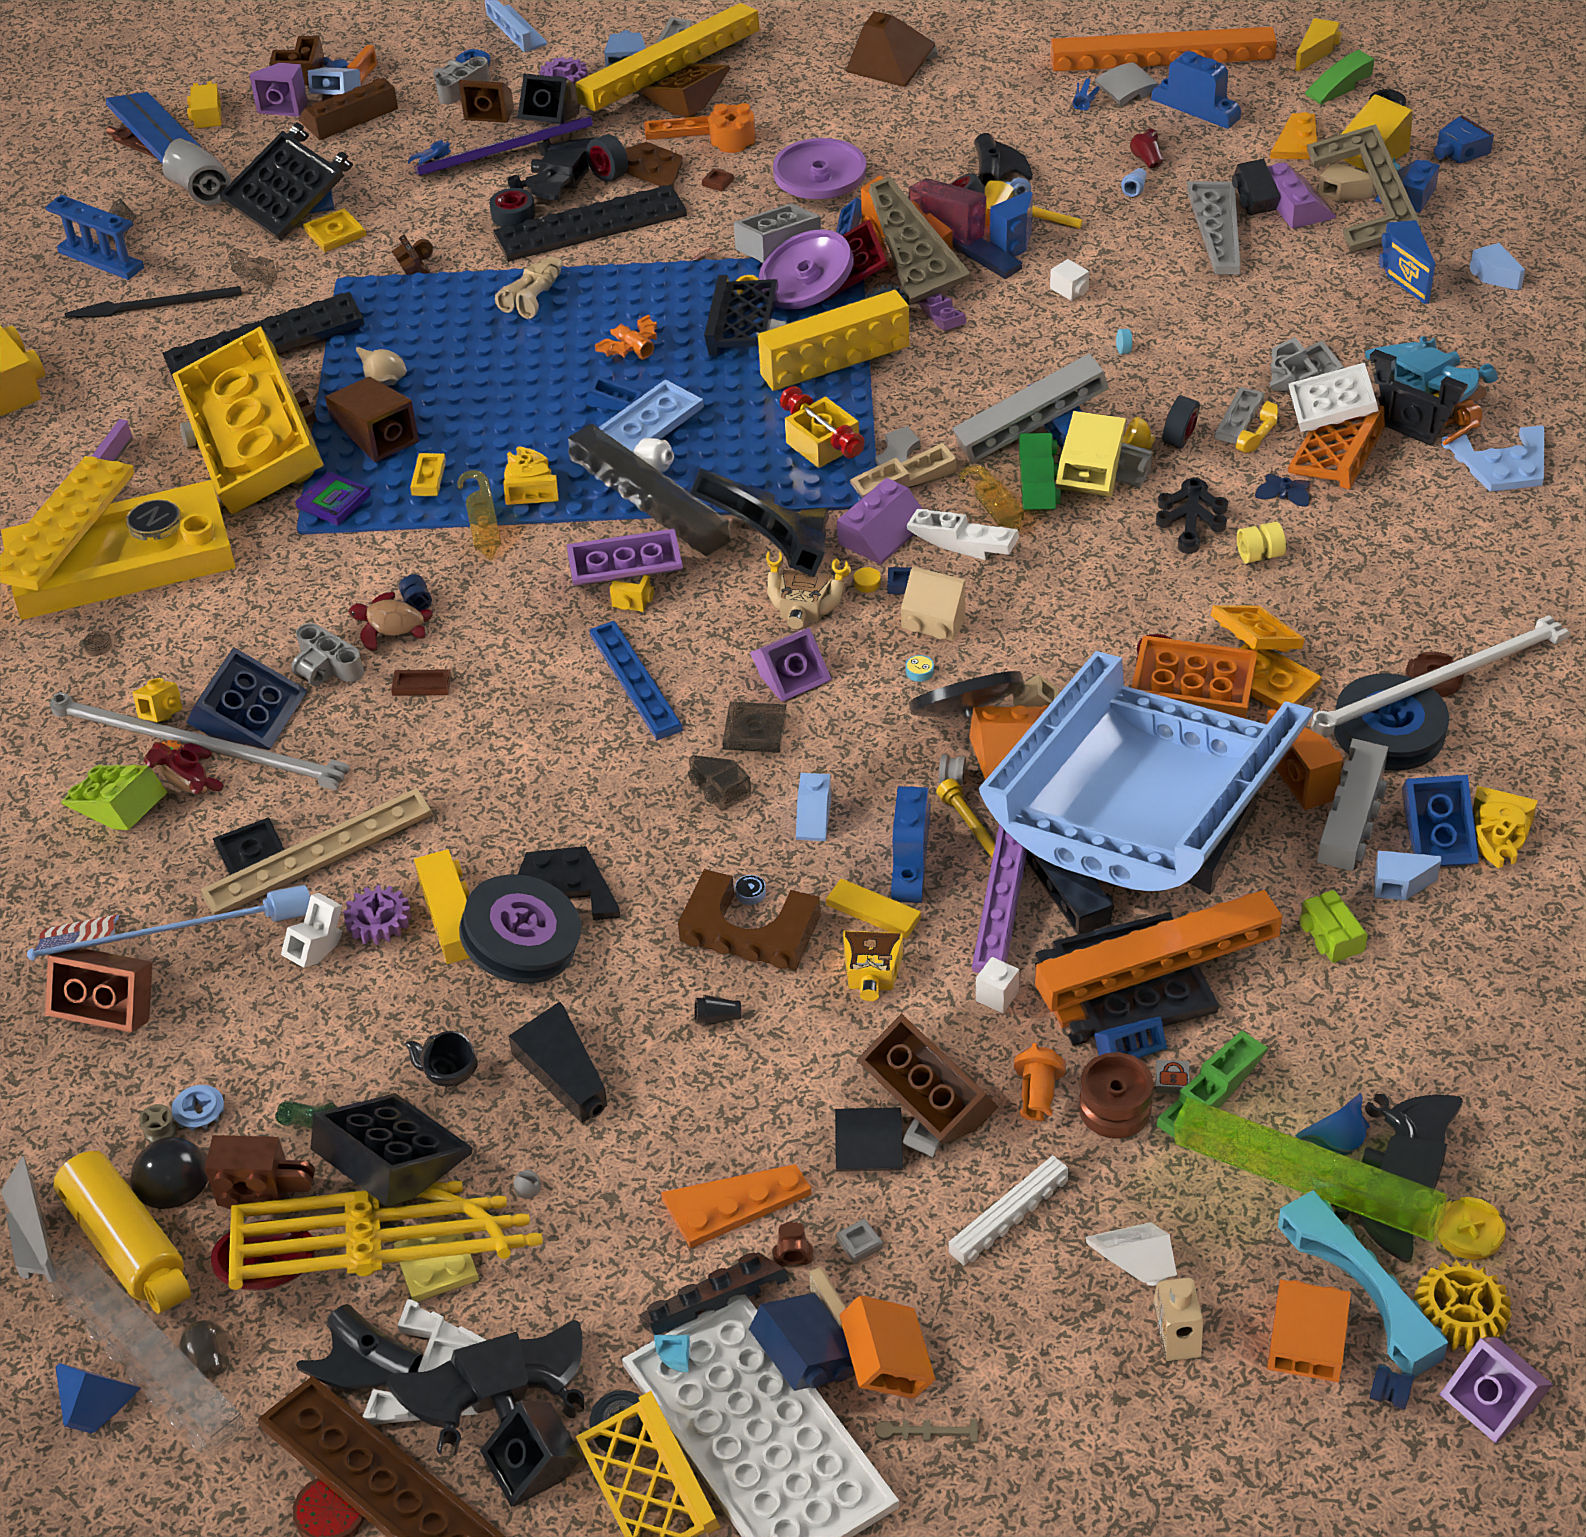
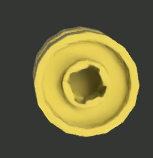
M1278 522L1262 524L1259 529L1256 526L1242 528L1237 532V547L1245 564L1261 561L1263 556L1267 559L1284 556L1286 552L1285 535Z

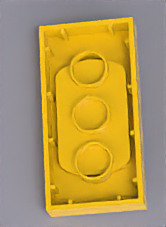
M261 326L172 374L215 491L231 514L239 512L290 483L306 481L316 469L324 465L276 349Z
M212 480L110 503L38 591L11 585L20 619L33 618L235 569L234 558ZM155 500L168 501L178 509V516L175 522L160 531L139 532L132 529L128 524L130 512L145 502ZM27 523L0 529L4 550Z

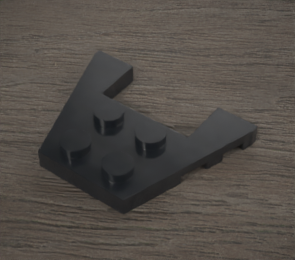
M1375 349L1370 354L1371 363L1375 364L1376 373L1374 374V380L1380 389L1379 405L1384 406L1385 427L1431 445L1439 436L1466 391L1468 384L1446 376L1441 381L1439 397L1395 381L1394 374L1397 357Z
M586 846L526 852L517 875L531 876L543 880L559 889L569 899L591 897L593 921L620 918L619 906Z

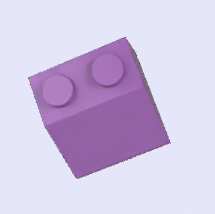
M277 63L249 75L257 113L297 117L301 115L308 103L301 64Z
M810 628L797 631L750 652L760 677L781 702L832 680Z
M1484 1337L1478 1340L1443 1388L1440 1395L1492 1441L1498 1443L1535 1410L1553 1384L1499 1338Z

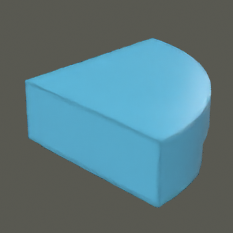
M654 1335L656 1352L661 1361L671 1369L689 1373L690 1336Z

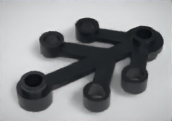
M1196 477L1189 478L1183 481L1181 490L1173 494L1161 493L1158 496V507L1161 511L1156 514V525L1160 528H1168L1173 522L1186 516L1185 531L1178 538V549L1183 553L1193 554L1200 548V537L1196 533L1197 516L1207 523L1212 531L1223 532L1226 530L1227 518L1221 514H1225L1228 511L1229 502L1224 497H1214L1208 492V485L1204 480ZM1186 498L1188 499V502L1170 512L1166 511L1172 509L1174 504ZM1199 500L1212 507V511L1217 515H1213L1200 505Z

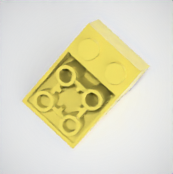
M1073 411L1059 463L1056 480L1058 488L1112 497L1126 418Z

